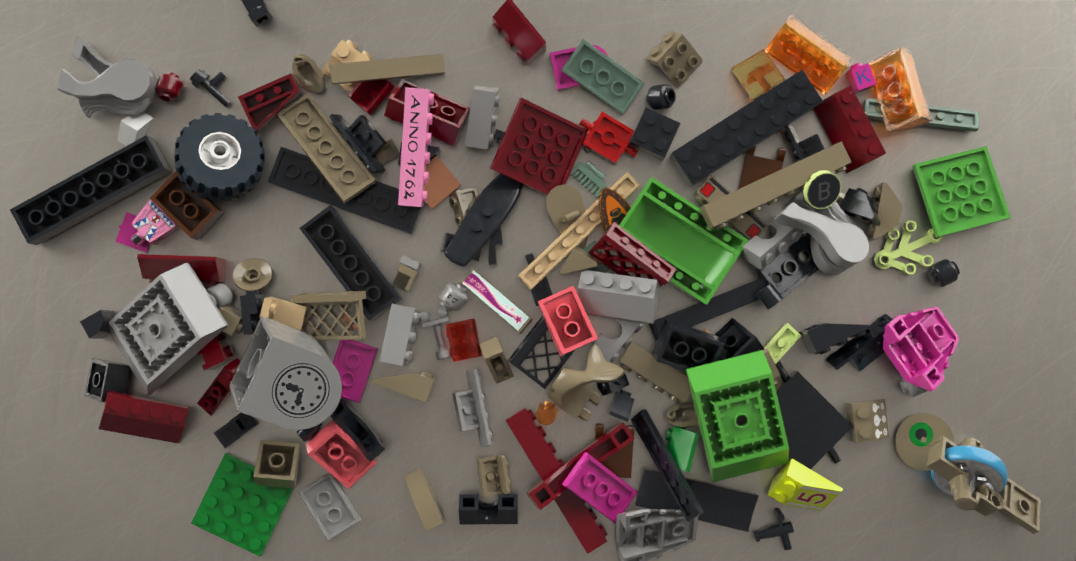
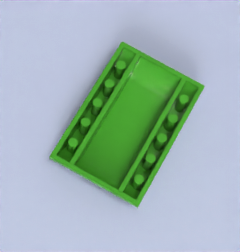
M652 177L619 225L676 268L668 282L669 284L705 305L709 303L742 252L743 246L749 241L728 226L718 230L715 227L709 229L699 207Z

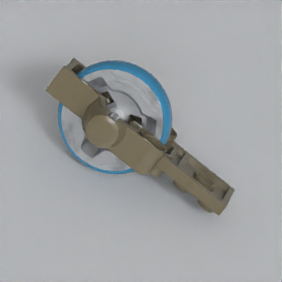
M942 436L929 443L928 463L926 466L931 469L932 480L941 491L954 498L955 505L962 510H976L984 516L999 511L1033 534L1040 532L1041 499L1010 480L1003 461L994 453L983 449L982 443L978 439L965 438L958 446Z

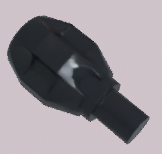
M322 423L308 429L297 430L296 433L306 442L318 433Z

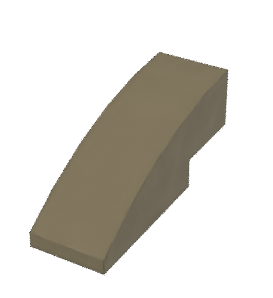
M422 467L404 475L425 531L443 524L445 520Z

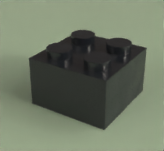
M646 107L629 146L663 161L681 123Z

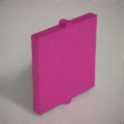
M126 212L122 225H119L120 230L115 242L147 253L151 243L145 240L140 246H137L130 239L138 232L132 225L137 216Z

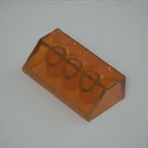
M792 14L764 50L795 73L803 69L812 85L825 95L853 60L851 56Z
M900 47L869 62L876 82L874 86L888 133L914 129L932 121L912 51Z

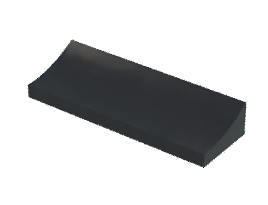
M643 467L635 506L648 509L681 510L660 472ZM685 477L704 511L698 516L699 521L749 532L759 495Z

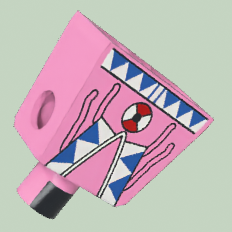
M150 199L132 222V225L138 232L130 239L137 246H140L145 240L156 245L178 231L180 227Z

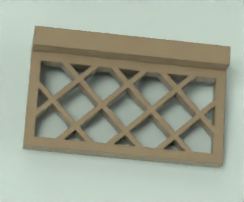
M365 291L313 292L291 295L292 303L304 305L310 309L311 312L308 317L305 315L301 331L306 333V326L308 324L313 330L310 335L316 340L366 339L362 300L366 299ZM321 305L326 310L324 316L317 311ZM336 305L342 310L339 316L333 311ZM351 305H356L357 313L355 316L349 311ZM345 314L351 319L348 326L341 320ZM314 315L320 320L317 326L311 321ZM329 315L336 320L332 326L326 320ZM338 324L344 329L341 335L335 330ZM354 324L358 327L359 335H355L351 330ZM322 325L329 330L326 335L319 330Z

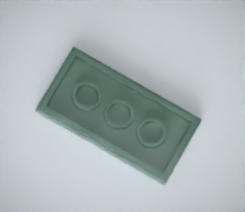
M582 39L561 70L622 115L645 84L584 39Z

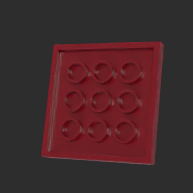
M519 98L490 169L548 195L554 187L566 185L588 130L524 98Z

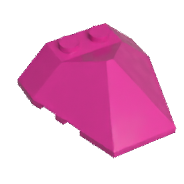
M938 306L906 315H899L885 326L883 350L906 382L931 392L943 382L945 377L943 373L949 367L950 363L948 360L955 351L959 336Z

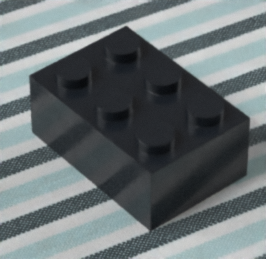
M666 319L652 355L657 362L686 371L689 368L718 361L724 347V342L719 336Z

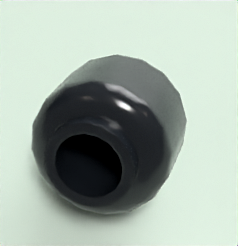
M668 84L655 85L649 89L646 100L654 110L669 109L676 100V94Z
M943 259L930 266L928 277L933 284L945 287L958 279L960 271L954 261Z

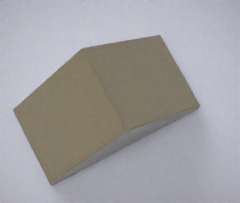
M575 247L562 266L560 274L601 265V261L583 249Z

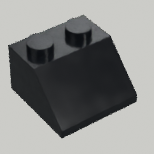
M734 318L715 334L724 342V347L719 356L720 360L764 350L757 337Z
M91 358L84 396L105 402L108 391L127 394V382L131 375L130 366L123 363Z

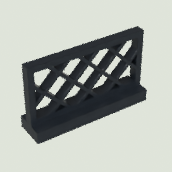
M542 315L509 357L508 361L542 388L546 389L574 351L567 353L563 358L561 356L558 365L550 366L549 356L558 355L559 353H548L547 342H553V340H547L546 338L548 327ZM544 343L545 354L535 355L534 347L536 344ZM546 356L547 367L536 368L535 358ZM533 358L534 369L526 370L520 366L525 359ZM548 370V378L544 383L538 379L537 371Z

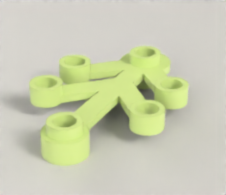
M912 220L904 223V231L898 248L892 252L893 242L899 238L900 233L895 228L886 233L885 245L882 251L875 254L874 264L879 269L893 267L907 275L914 274L916 266L913 263L904 264L894 259L902 256L921 263L924 267L931 266L934 262L932 256H922L912 251L928 243H939L943 236L935 239L933 237L934 231L930 229L926 232V236L908 244L912 232L917 228V224ZM908 223L913 225L912 230L908 229ZM891 231L896 233L894 238L890 236ZM883 256L887 258L886 263H883L881 261V258ZM925 258L929 259L928 265L924 263ZM907 266L912 267V272L907 271Z

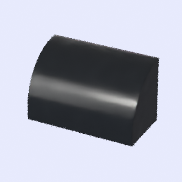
M99 310L81 320L80 323L89 339H104L110 335L109 322L116 314L110 310Z

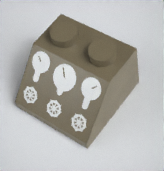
M885 399L846 403L848 422L853 426L849 430L850 441L858 443L889 438Z

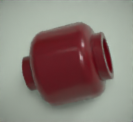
M172 72L160 75L155 86L157 97L165 102L177 100L181 94L183 82L177 74Z

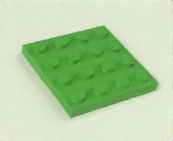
M987 146L917 163L912 166L936 238L1011 218Z

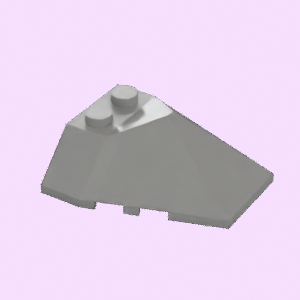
M639 509L617 514L615 542L620 561H647L655 556L658 559L663 556V552L671 548L675 551L695 541L698 517L687 522L681 510Z

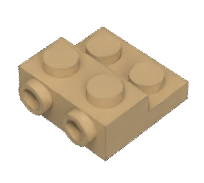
M341 40L331 53L332 57L322 69V73L331 79L329 64L370 61L373 57L364 50L362 53L356 50L357 46L352 41L347 40L345 42ZM358 82L338 85L350 93Z

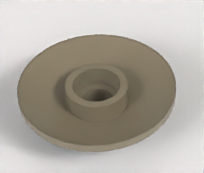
M250 258L240 262L233 271L235 285L244 291L261 290L269 284L272 278V270L269 264L257 258Z

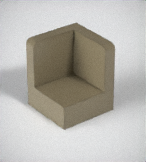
M400 264L397 269L398 273L393 281V286L410 293L419 272Z

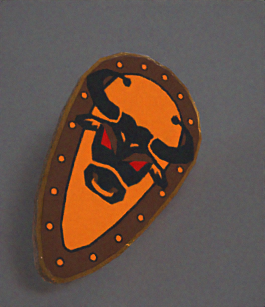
M603 187L599 195V212L604 233L614 222L620 225L631 208L620 194L608 187Z

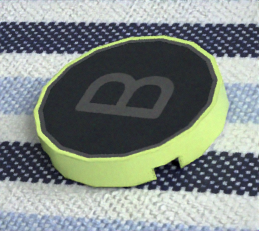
M823 170L810 176L811 179L805 183L803 190L804 199L810 206L816 209H825L837 201L842 187L837 175Z

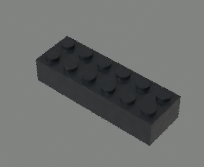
M329 205L299 228L346 291L366 292V299L362 300L363 314L369 321L375 320L388 310L392 304H396L402 299L401 295L333 206Z

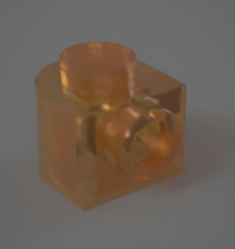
M544 401V404L539 403L536 418L540 424L550 425L554 422L558 409L555 408L556 404Z

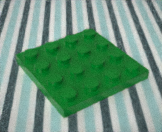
M225 453L191 524L261 557L294 488L256 485L254 480L255 466L229 453Z

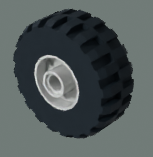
M214 113V115L210 116L205 114L198 120L193 119L190 121L189 127H184L180 131V137H177L175 142V169L179 174L182 184H186L187 189L191 193H198L199 198H210L212 202H218V200L229 202L235 197L239 199L245 196L246 191L251 192L255 188V183H258L261 179L265 158L261 137L257 136V131L252 126L249 127L243 119L238 120L231 114H228V116L221 115V113Z

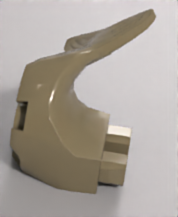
M594 344L588 354L587 369L580 371L563 367L550 386L551 393L547 392L546 394L549 399L565 412L576 418L579 417L588 421L592 412L584 406L588 401L597 406L602 399L589 383L613 382L622 377L625 372L621 367L605 361L601 350Z

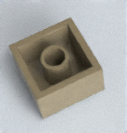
M260 440L254 472L256 485L295 488L301 456L300 443Z

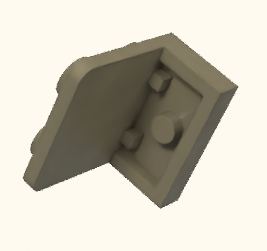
M673 31L663 37V41L654 47L646 58L650 64L659 66L677 87L681 86L702 63V58L684 35Z

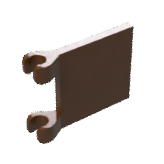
M756 146L748 150L745 154L738 189L781 170L786 149L778 148L775 160L753 156Z
M597 423L595 426V440L603 435L604 426L601 423ZM627 425L626 427L629 429V431L631 432V434L634 436V433H635L634 426H632V425ZM634 440L602 461L601 464L620 478H631Z

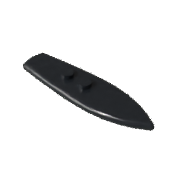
M502 174L494 178L467 212L444 255L452 263L465 267L506 220L520 196L523 184Z

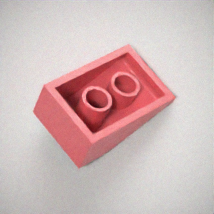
M574 286L538 301L560 357L598 339Z
M333 419L306 443L308 455L348 489L376 464L375 460L370 462L366 459L353 438L335 423Z

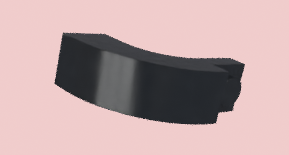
M341 398L330 416L335 423L353 438L366 459L372 462L385 449L382 444L383 441L369 423L348 402Z

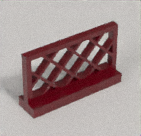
M615 222L589 250L590 254L618 275L631 276L628 272L635 273L636 277L641 278L640 274H647L648 279H653V277L657 279L660 287L669 282L676 268ZM596 249H603L605 254L600 253ZM610 250L616 251L617 255H611ZM613 261H619L621 266L616 265ZM625 262L632 263V267L626 266Z

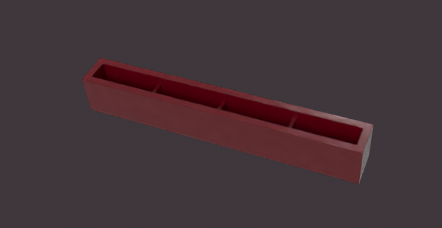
M525 407L505 421L543 480L565 463L562 459L558 460L554 454L557 452L551 442L547 443L544 438L547 436L542 426L537 427L534 422L537 419L531 409L527 410ZM568 488L555 499L556 504L587 554L607 542L605 536L608 533L603 525L598 526L595 521L598 517L592 508L588 510L583 499Z

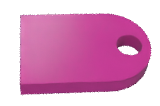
M593 45L595 48H597L602 53L607 55L604 49L597 45ZM577 47L550 53L557 91L581 86L561 71Z

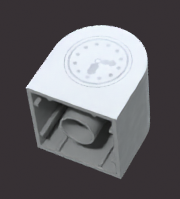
M261 316L229 385L238 412L293 430L308 429L325 421L336 409L342 392L341 378L336 367L321 344L314 337L264 316Z

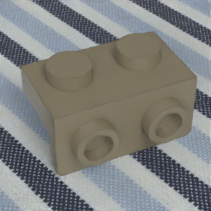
M494 455L476 459L481 496L486 498L498 494H510L511 481L508 478V461L505 455Z

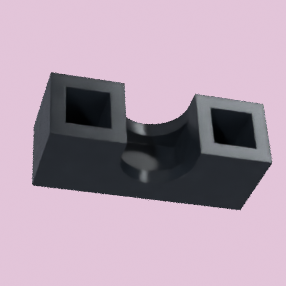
M459 494L460 525L518 524V494H498L497 502L492 504L481 502L479 494Z

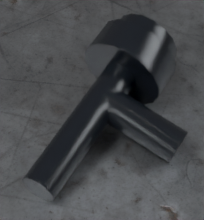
M198 69L190 77L191 84L197 89L203 86L221 104L227 107L231 102L215 88L225 78V75L219 72L209 82L207 80L210 75L205 70Z

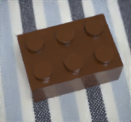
M176 171L150 197L169 218L190 238L198 240L224 213L209 198L202 199L198 197V193H191L187 189V185L182 184Z

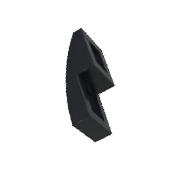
M501 226L490 240L489 266L497 265L495 246L503 245Z
M239 413L230 422L214 432V435L226 449L253 429L257 423L252 416Z

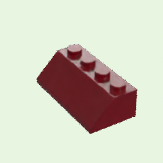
M404 79L400 81L389 96L384 113L385 117L402 124L404 119L405 87L425 89ZM431 91L434 94V104L430 105V113H433L432 125H429L428 133H431L432 137L440 139L445 143L455 145L469 117L470 107Z
M851 85L824 99L821 105L813 109L831 145L833 146L842 141L851 160V163L846 165V174L886 154Z
M137 254L142 278L148 279L149 283H152L160 274L185 263H189L199 280L207 282V285L214 286L219 284V282H225L226 259L206 256Z
M108 391L98 429L178 443L185 426L189 408L187 405Z

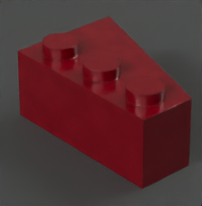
M290 73L240 95L238 98L251 126L258 133L277 116L278 112L287 107L300 95L302 91L295 76Z
M225 332L219 333L197 353L198 355L202 354L205 364L202 365L204 371L215 370L234 360L233 355H235L232 346L227 344Z

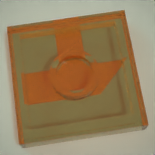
M764 49L733 66L731 69L752 100L785 80Z

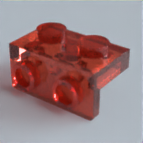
M475 318L446 324V336L449 339L450 355L453 362L482 356Z

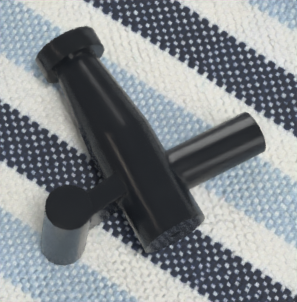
M775 508L773 513L777 518L778 524L760 531L754 530L755 540L760 542V539L781 536L784 550H790L792 546L788 534L794 532L791 521L783 523L782 521L785 517L779 508Z

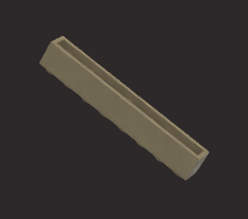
M841 141L714 200L699 209L709 229L715 227L718 230L727 226L726 221L733 219L735 222L744 218L743 213L750 211L752 214L761 210L760 205L765 203L768 206L778 202V197L782 195L786 198L795 194V189L799 187L804 190L805 183L811 179L810 176L818 171H835L838 174L846 170V165L851 163V160Z

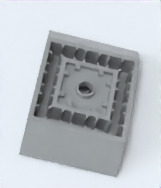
M185 263L160 274L109 322V334L146 395L150 396L221 333L228 324L190 264ZM156 325L159 328V332L157 335L154 332Z

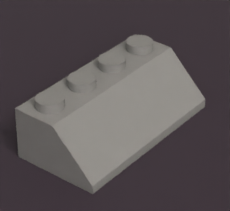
M582 270L578 285V296L588 315L654 324L661 287L658 280Z

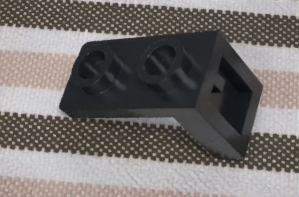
M241 0L249 13V18L256 27L273 18L263 0Z

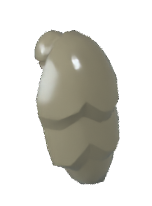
M295 55L292 58V71L300 85L304 89H310L316 93L322 92L324 89V74L318 68L317 63L306 55Z
M693 402L676 404L666 413V420L671 426L682 429L699 426Z

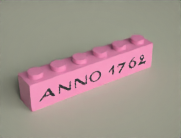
M405 87L398 205L422 207L424 203H427L428 191H425V183L429 181V172H426V164L430 163V152H427L428 144L431 145L432 134L428 132L429 125H432L433 113H430V105L434 104V94L431 93V89Z

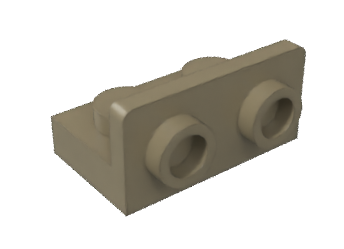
M476 186L457 190L449 195V203L454 210L455 223L458 227L479 196Z

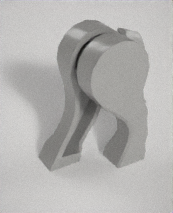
M79 36L76 37L73 57L83 62L97 78L89 82H81L70 72L61 69L57 89L67 95L78 98L86 117L91 118L92 113L99 110L121 115H136L144 112L148 106L154 104L159 99L155 91L159 76L149 67L134 59H124L115 64L108 62L100 57L85 40Z
M803 190L798 192L772 220L782 226L799 228L809 233L814 263L821 271L829 275H839L865 259L869 252V243L866 235L843 212L836 201L825 209H816L805 201Z

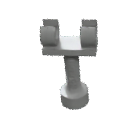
M444 307L438 308L440 320L430 322L427 311L420 313L423 328L433 326L436 341L439 346L438 352H436L437 360L452 357L451 350L445 347L441 324L450 322L447 310Z

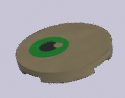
M917 413L907 417L900 423L896 432L894 446L898 457L905 465L918 471H931L926 466L928 463L929 443L942 436L954 443L953 434L947 423L938 416Z

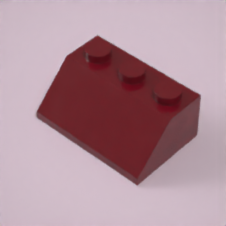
M506 0L493 15L492 26L498 33L502 32L506 37L504 41L510 48H515L517 51L516 56L519 60L529 65L546 52V41L512 0Z

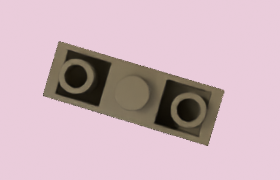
M885 182L878 184V187L874 189V206L881 223L879 226L874 224L868 225L867 235H869V241L877 240L900 223L903 205Z

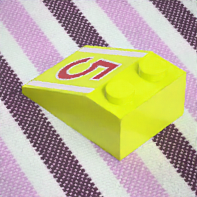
M791 459L772 479L768 496L784 505L822 511L842 492L843 488Z

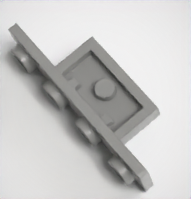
M477 369L468 370L466 374L470 390L452 393L459 431L477 428L480 445L491 446L492 433L488 427V413L484 407L485 397L480 387L481 377Z

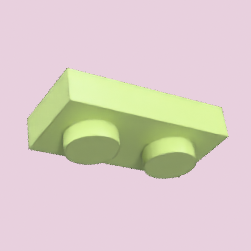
M785 323L764 346V349H768L776 364L802 335L789 323Z

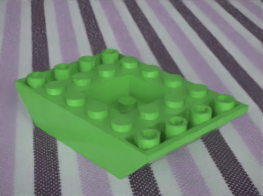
M763 350L686 369L712 482L788 464L789 446L773 375ZM740 415L746 416V422L743 425H737L736 419Z

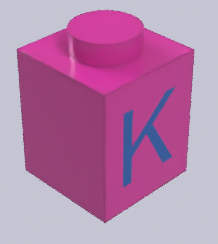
M861 62L850 66L851 69L846 73L849 84L855 94L876 85L869 63L864 65Z

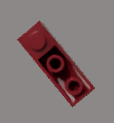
M238 358L224 366L197 403L210 416L232 394L229 385L241 362Z

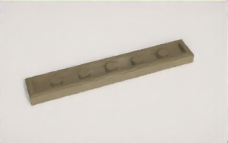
M443 54L329 64L332 85L446 73Z

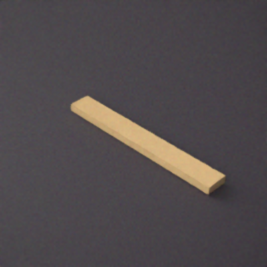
M626 172L609 189L617 193L625 201L640 184ZM601 197L517 276L530 290L603 222Z

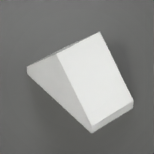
M144 112L131 116L128 115L120 123L117 141L127 146L144 137L154 118Z

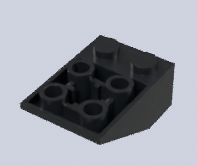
M821 323L814 324L798 333L802 335L801 339L808 353L822 355L829 352L831 346H841L847 343V338H857L866 333L865 330L870 328V326Z

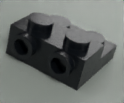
M246 291V295L240 296L244 335H253L259 323L265 298L263 291Z

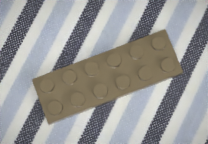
M308 93L276 114L344 204L376 183V179Z

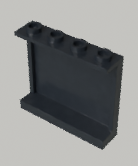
M793 371L789 375L790 378L776 391L789 446L788 462L794 459L807 468L812 469L853 426L798 371Z

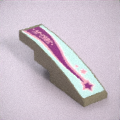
M473 268L460 282L518 333L521 334L533 320Z

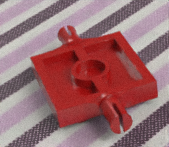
M601 112L593 124L584 118L580 121L579 125L588 130L587 138L582 144L583 146L613 164H616L624 152L635 158L638 150L629 146L630 138L634 133L633 129L604 112Z

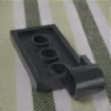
M803 232L797 242L790 245L784 253L776 257L763 270L755 269L767 284L756 293L767 310L779 303L793 289L819 270L812 257L809 233ZM800 252L806 255V262L799 258ZM786 263L793 266L792 273L786 270ZM772 274H776L779 277V283L772 281Z

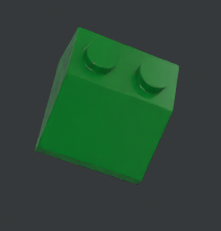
M672 426L671 429L667 430L665 440H668L667 447L680 470L690 472L699 434L692 430Z

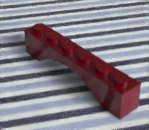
M618 423L526 492V494L537 509H543L567 489L562 483L585 452L601 463L635 439L624 423Z

